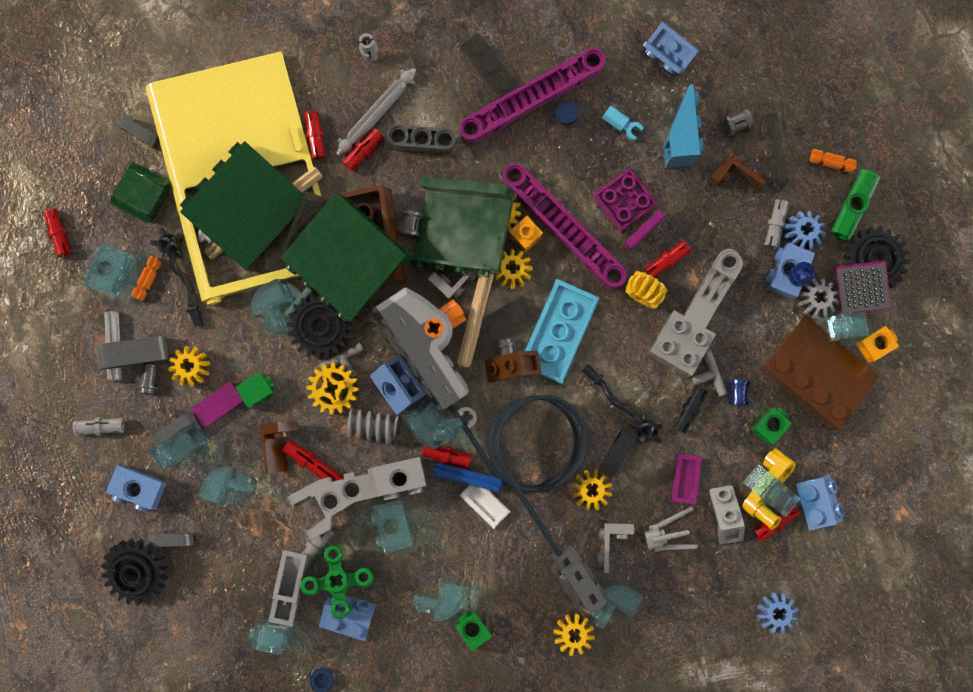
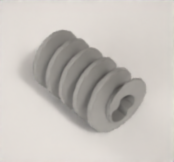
M351 408L347 423L348 438H353L355 433H357L358 440H362L366 434L367 441L371 442L374 436H376L377 443H381L385 437L386 444L390 445L396 437L399 416H396L395 420L391 422L390 414H387L385 419L382 420L381 413H377L373 419L371 411H368L366 416L363 417L361 409L358 410L356 415H353Z

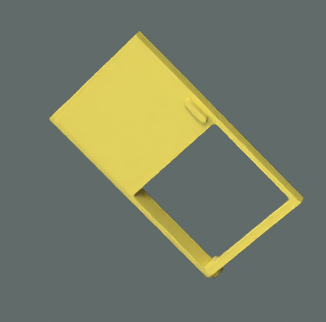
M282 51L148 84L146 92L201 301L207 303L208 306L221 303V299L227 295L300 277L298 274L294 275L285 268L211 287L195 225L180 213L183 209L180 204L187 197L186 189L196 187L204 177L209 180L215 174L212 170L221 159L224 162L227 161L231 156L228 151L237 141L240 144L246 141L273 167L304 160L308 171L313 168ZM318 182L312 185L315 198L318 199L322 197Z

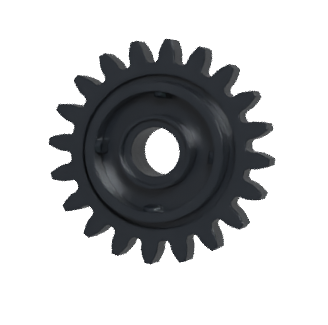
M871 226L867 228L866 232L860 230L858 237L853 236L851 238L853 244L845 246L850 252L845 253L842 257L849 259V262L844 265L873 262L872 255L877 254L881 261L886 260L888 283L891 289L896 286L895 281L898 283L903 281L900 274L905 275L909 272L903 266L911 263L910 260L904 259V256L910 254V251L902 250L907 243H898L900 234L891 237L892 229L883 233L882 226H879L876 231Z
M310 294V302L301 298L303 306L300 307L294 304L293 306L297 313L288 314L294 321L286 323L287 326L293 327V330L287 333L288 336H296L291 342L292 345L300 343L299 352L307 349V357L316 352L317 359H320L322 352H324L327 358H330V350L339 354L337 346L346 347L343 339H351V336L346 331L352 330L353 326L347 325L346 321H343L336 314L338 310L332 305L327 306L320 299L316 300L313 294ZM324 320L326 322V329L323 332H316L314 330L316 321Z
M130 538L127 542L124 540L120 541L109 549L110 552L104 556L106 561L101 565L103 569L107 570L101 574V577L109 579L104 586L113 587L110 591L111 595L116 592L119 593L118 601L126 597L127 605L134 600L137 606L143 601L148 604L152 599L160 595V592L166 587L164 582L169 579L167 575L163 574L169 567L161 565L166 558H158L157 555L160 549L152 551V543L150 542L147 546H144L143 539L137 541L136 544L133 538ZM132 569H135L138 575L134 574Z

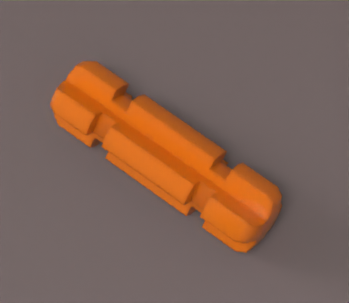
M814 149L810 155V162L822 163L823 166L838 170L843 169V171L853 173L856 169L857 161L851 158L845 159L843 156L829 152L824 154L823 151Z
M154 256L149 257L146 263L148 266L147 268L144 267L136 283L138 286L137 288L134 287L131 296L139 301L145 299L147 295L146 290L150 289L157 275L156 270H159L162 265V261Z

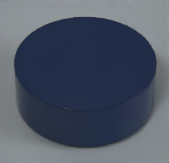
M570 100L561 101L555 109L556 120L563 125L574 123L579 112L577 105Z
M325 667L316 669L310 676V686L315 692H328L335 682L333 672Z

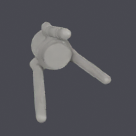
M691 506L658 524L650 525V530L644 531L648 549H655V552L697 549L698 546L696 544L663 545L667 544L669 539L689 535V530L666 535L664 529L659 530L692 512L694 508Z

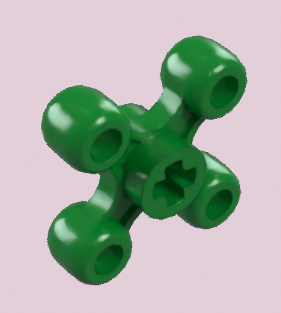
M331 545L324 552V558L329 565L328 574L323 578L305 577L301 582L300 588L307 596H314L323 590L329 591L333 596V603L331 605L332 615L338 619H344L351 612L350 604L345 597L347 589L351 586L369 587L374 581V575L368 568H360L354 573L344 572L341 566L344 558L343 550L337 545ZM333 551L338 552V556L335 559L330 558V554ZM368 574V580L361 582L360 576ZM340 576H342V586L339 587L336 585L333 588L332 585L334 583L332 582V579L334 577L339 578ZM309 582L314 583V588L312 590H307V584ZM339 605H344L345 610L343 613L337 612Z

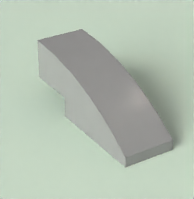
M283 550L268 622L290 627L295 625L302 593L300 586L305 575L307 555Z

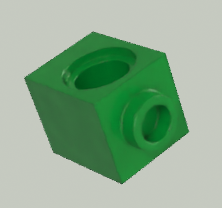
M261 372L235 387L246 406L250 409L276 394L273 389L276 385L270 375L265 376Z
M773 407L765 412L751 431L770 446L778 441L792 422L788 420L789 415L779 407L777 409ZM770 418L775 419L778 423V428L774 432L767 425Z
M466 611L456 619L459 623L455 625V628L472 652L492 637V633L476 611L471 614L469 611ZM468 623H476L479 626V632L475 635H469L465 630Z

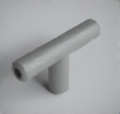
M286 281L283 284V288L296 300L284 312L285 315L292 319L288 314L297 313L293 305L296 304L302 307L301 298L307 301L310 298V294H314L316 290L312 291L306 287L302 292L290 281Z
M359 342L325 360L319 366L323 371L322 364H327L331 368V363L336 362L337 365H346L345 372L349 370L354 371L349 358L364 351V347ZM355 371L350 376L352 379L356 377Z
M708 350L703 357L709 371L693 376L692 382L694 385H699L713 380L718 395L720 397L727 395L728 392L711 350Z

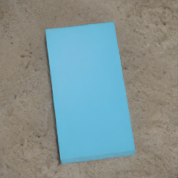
M556 279L525 351L538 350L541 374L539 375L561 385L563 384L600 297Z

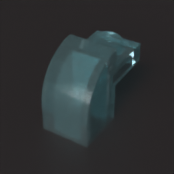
M274 279L261 286L254 294L251 303L253 317H263V324L266 330L273 335H281L288 331L279 309L295 300L286 280Z
M845 312L837 316L826 317L830 342L860 339L869 336L865 312L853 314Z
M434 403L418 404L403 418L412 435L420 443L433 449H437L444 441L453 440L463 427L460 418L442 419Z
M195 422L181 428L170 439L154 445L149 451L160 468L164 470L170 466L175 467L187 460L210 441L198 423Z
M759 464L743 481L747 487L784 517L789 514L801 499Z
M219 467L212 470L205 477L198 497L223 505L226 503L231 488L248 494H254L257 485L251 483L252 478L238 474L236 478L235 475L238 469L236 467Z
M443 580L438 599L415 593L411 605L416 606L417 611L430 613V610H434V621L447 620L459 611L466 585Z
M611 584L604 587L605 595L603 598L607 604L593 613L592 617L595 618L593 623L604 629L615 608L633 618L644 595L623 584Z

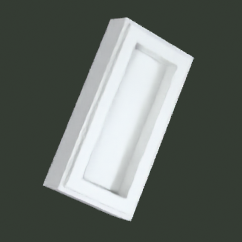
M469 485L460 494L493 529L510 513L487 489Z

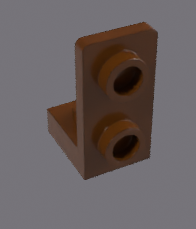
M729 154L708 181L714 187L719 182L724 184L731 175V171H733L759 190L766 183L760 172L755 169H748L737 156L731 157Z
M538 350L519 351L485 360L487 381L489 383L541 374Z
M297 421L261 425L265 473L287 471L286 453L282 452L285 447L284 437H289L288 432L298 431Z

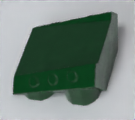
M132 163L114 190L110 204L128 212L143 222H148L157 216L167 199L170 181Z

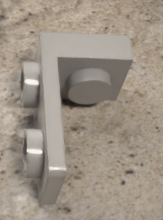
M468 271V275H464L451 288L449 285L452 282L441 273L438 276L434 272L428 278V282L450 301L453 297L457 299L465 291L463 286L468 280L473 282L478 276L475 275L476 272Z
M733 486L710 489L709 494L718 522L717 538L719 545L743 541L745 525Z
M603 523V528H599L598 542L603 543L602 552H598V567H602L603 573H609L610 534H613V538L628 539V534H634V524Z

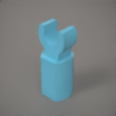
M612 105L602 117V119L620 132L624 131L626 137L633 142L637 137L631 133V130L637 129L642 132L644 129L640 123H632L629 117Z

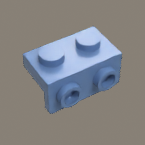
M661 22L649 40L643 44L646 48L645 53L654 60L659 58L665 63L663 67L673 75L675 73H683L700 51L665 22Z
M830 475L796 484L809 531L837 525L843 521L844 509L842 504L837 501V486L835 481L831 480Z
M329 593L324 604L319 627L365 641L376 604L346 595L345 597L350 604L351 612L346 618L338 619L331 613L333 596ZM339 605L337 607V612H344V605Z

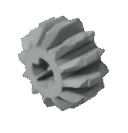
M824 278L820 279L819 282L812 279L810 280V285L805 283L802 286L804 292H800L798 297L804 299L798 303L799 306L806 305L807 307L803 313L808 314L812 311V318L814 319L819 314L822 318H826L828 312L834 313L836 310L833 305H838L840 302L838 299L833 298L839 294L837 290L831 291L834 283L831 282L825 286L826 281ZM818 294L822 296L819 303L815 301Z

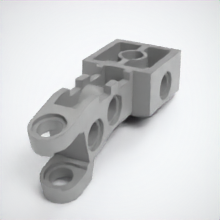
M731 248L724 249L718 254L684 315L675 310L669 315L647 355L687 378L693 376L716 335L706 329L742 269L743 260L736 250ZM728 256L736 258V263L732 267H725L723 265L724 259Z
M417 457L369 468L368 474L355 476V472L343 474V480L332 482L331 478L320 479L287 498L293 508L314 497L316 498L326 518L304 529L309 540H312L333 529V516L355 502L383 496L384 500L398 498L399 492L407 491L408 495L423 492L422 487L427 486L421 458ZM402 472L406 475L407 481L403 486H397L394 482V477L397 473ZM351 483H355L359 487V493L355 497H350L346 492L347 486ZM328 495H334L337 498V505L333 509L325 505V498Z

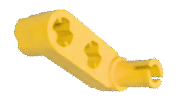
M777 448L770 451L765 457L763 465L769 471L742 505L743 510L753 518L757 517L771 530L778 526L781 518L766 507V503L790 476L796 466L794 461Z

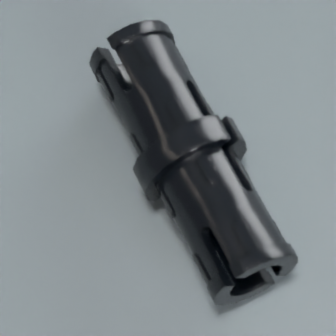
M695 385L686 403L682 404V410L672 427L686 434L695 416L699 415L700 411L698 410L709 392Z

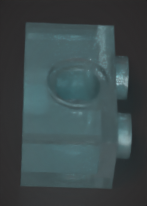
M102 242L101 246H98L94 251V261L91 267L87 268L84 273L83 285L115 299L135 256ZM110 264L111 271L107 275H103V267Z
M403 499L373 506L374 511L370 512L373 526H378L380 535H376L379 550L383 549L384 554L413 547L414 543ZM388 520H394L398 525L397 531L393 534L385 530V523Z
M263 619L256 623L255 627H251L248 641L252 642L250 649L279 655L287 649L291 632L290 626L268 622L269 620Z

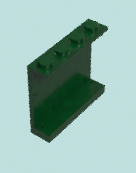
M237 141L228 151L231 156L227 161L224 162L221 159L212 169L215 174L209 180L204 177L196 186L199 191L192 198L188 195L182 201L180 206L183 209L180 213L246 270L304 207L309 199L246 141L242 144Z
M420 176L419 186L426 190L422 210L423 216L418 229L419 238L416 239L414 254L411 255L412 258L408 261L412 263L411 267L425 269V266H430L433 270L439 272L453 269L454 273L468 275V271L476 272V276L489 278L490 274L499 275L515 191L509 186L502 184Z
M338 192L332 195L281 257L286 263V269L294 275L298 274L303 278L302 283L312 291L315 289L320 294L319 299L327 306L332 305L338 310L336 314L346 322H358L357 314L401 263L407 264L412 258L407 251L348 198Z

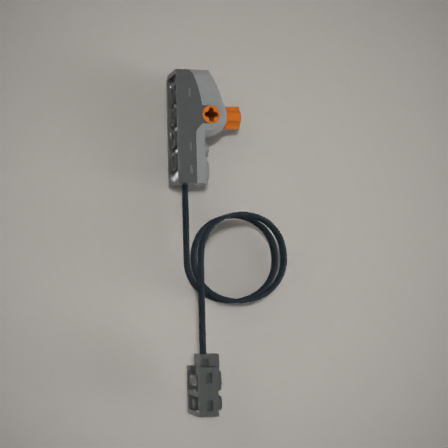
M404 288L371 309L374 318L426 392L425 396L435 410H444L449 407L494 477L501 478L504 485L515 490L555 553L551 557L556 564L551 567V570L576 608L592 615L607 604L603 598L605 595L604 590L597 582L594 583L592 581L595 578L587 564L583 562L575 548L565 545L559 549L522 492H544L555 489L570 480L582 467L589 449V434L579 412L564 399L552 395L526 396L511 402L500 411L490 427L487 440L488 458L453 405V403L468 394V386L459 372L452 370L454 365L447 355L443 356L441 350L450 342L452 329L467 320L461 307L453 299L437 309L421 295L408 288ZM431 326L432 330L428 333L427 329ZM535 400H543L555 405L568 419L574 435L573 451L565 467L553 478L541 484L521 486L516 483L503 461L500 447L502 431L508 419L520 407ZM578 425H579L580 430H581V434H582V449H581L580 456H579V458H578V460H577V457H578V454H579V451H580V445H581L580 431H579V428H578Z

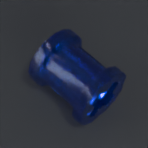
M807 262L798 263L788 273L789 281L796 287L809 283L815 276L813 266ZM802 270V274L806 275V277L800 279L801 275L797 274V272Z
M729 380L731 394L727 404L749 406L747 392L751 382Z

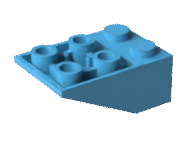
M693 84L689 85L664 142L665 168L693 166L700 157V153H703V139L698 136V129H701V117L696 115L699 96L698 92H694Z

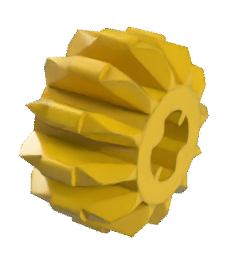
M513 248L510 249V256L503 251L502 258L504 260L501 262V273L495 276L496 281L504 278L501 284L502 287L511 282V289H515V282H518L519 286L523 287L524 282L522 278L529 281L531 276L526 272L533 271L532 266L526 265L530 262V258L526 257L522 260L523 251H520L515 256ZM510 264H515V268H519V271L516 270L515 274H510V270H506V267L510 268Z
M636 271L630 277L625 288L626 293L634 301L652 309H656L663 302L667 293L663 283L652 277V275Z
M185 346L184 354L180 350H176L175 353L178 358H170V361L175 363V366L169 367V371L176 372L172 379L175 381L180 379V385L185 386L188 382L189 386L194 387L195 379L199 383H203L204 380L201 375H209V372L204 370V367L210 366V362L203 361L207 354L204 352L199 354V348L194 347L191 351L190 347ZM188 362L194 364V368H190L191 372L185 369V366L189 365Z
M585 470L584 475L586 479L584 480L580 475H577L576 479L581 484L572 483L571 485L572 488L579 489V492H574L571 495L573 498L581 496L576 503L578 506L586 501L585 510L590 509L591 502H593L594 509L599 510L597 501H600L603 505L608 504L602 497L603 495L607 497L612 496V493L605 492L604 489L610 488L612 484L606 483L603 485L602 482L607 477L602 475L598 480V470H594L592 478H590L589 471ZM588 484L590 486H593V484L597 486L595 489L597 494L595 496L590 494V497L587 496L588 489L586 486Z
M576 613L574 615V621H571L570 616L567 614L565 619L568 623L564 624L561 620L557 621L562 630L554 629L553 632L556 635L562 636L554 640L555 644L564 642L560 647V651L564 652L569 647L570 656L574 655L575 648L582 655L583 650L581 647L583 645L587 649L591 648V645L586 640H595L594 635L587 634L593 631L594 627L592 625L585 627L588 623L586 617L579 623V614ZM571 629L574 632L575 629L579 630L578 634L580 637L577 640L575 638L570 640L569 631Z

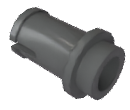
M512 338L498 341V346L496 347L497 349L499 348L501 356L515 352L513 347L515 342H512Z
M142 364L141 382L137 386L140 389L139 393L153 395L154 390H157L155 381L158 366Z

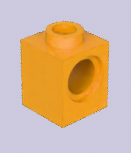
M528 216L509 231V237L524 253L532 248L543 236V232Z
M887 326L879 328L856 343L868 363L878 360L899 347L896 342L898 341L896 334L891 329H888ZM877 337L884 343L882 350L875 346V339Z

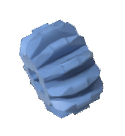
M799 211L796 217L791 216L788 219L791 224H786L785 229L790 232L785 235V238H792L791 244L796 245L798 243V247L804 249L806 246L808 251L814 248V245L819 246L822 243L820 238L825 237L826 233L820 229L825 227V223L818 224L817 221L820 219V215L812 218L811 211L806 212L805 215L802 211ZM806 227V231L809 230V233L804 235V231H801V228Z
M772 592L770 595L771 601L764 596L762 600L765 606L757 605V608L763 611V613L757 615V619H765L761 626L763 628L769 627V632L772 634L777 629L780 634H784V626L792 630L793 625L790 621L798 622V618L792 616V614L799 611L797 607H791L795 602L794 599L789 598L786 600V594L781 593L778 597L775 592ZM776 608L782 609V612H779L782 614L780 618L773 617V615H776L773 612Z

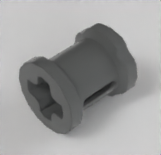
M744 109L742 113L731 117L729 115L724 116L725 128L730 136H734L735 132L754 128L753 118L748 109Z
M403 210V223L398 235L412 239L419 238L418 226L423 216L422 213Z

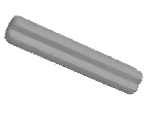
M116 311L105 312L106 343L120 341L119 314ZM121 368L107 369V379L109 381L121 380Z

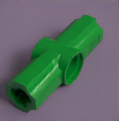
M860 170L848 197L842 203V209L830 232L834 237L846 241L851 240L881 178L877 173L871 170ZM851 200L859 203V210L852 208Z

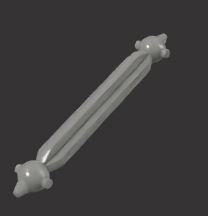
M415 68L405 71L403 69L400 70L401 79L394 81L348 132L347 139H338L339 149L336 153L338 156L343 153H351L353 151L352 144L359 142L405 91L406 84H415Z

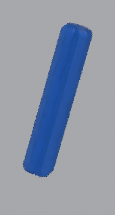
M436 463L433 470L435 477L495 492H500L503 486L501 478L441 463Z

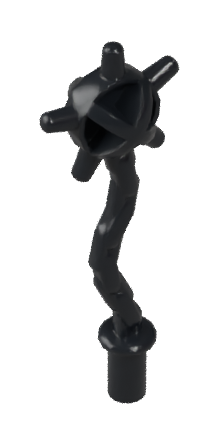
M160 228L161 237L158 241L151 240L150 244L157 246L158 250L162 253V261H165L168 256L171 268L184 283L188 307L186 313L190 314L194 326L199 327L204 322L198 311L199 306H195L192 300L193 288L191 281L181 271L175 254L180 258L184 256L179 250L180 241L184 239V236L176 237L172 234H166L164 228Z
M589 364L582 370L593 381V385L598 384L602 388L612 405L625 411L634 419L636 423L631 422L630 426L636 429V433L640 437V444L651 440L656 441L658 444L662 442L657 436L658 430L662 428L661 424L656 425L651 419H647L645 413L641 415V419L634 409L618 401L613 396L607 383L602 379L604 375H599Z

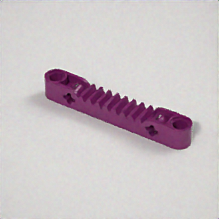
M597 48L587 49L467 116L461 121L459 126L461 140L468 145H475L499 132L513 121L519 120L520 117L526 116L529 112L535 111L536 108L542 107L554 98H558L561 94H565L569 90H573L601 74L604 68V53ZM595 59L599 65L592 67L588 65L587 61ZM471 126L475 127L478 131L474 135H468L465 133V130Z
M518 163L507 165L503 171V184L515 191L516 198L582 262L585 268L605 288L609 290L621 288L627 278L625 268L522 165ZM515 172L521 176V179L517 182H512L509 180L508 175ZM617 272L620 276V281L616 283L611 282L608 279V273Z

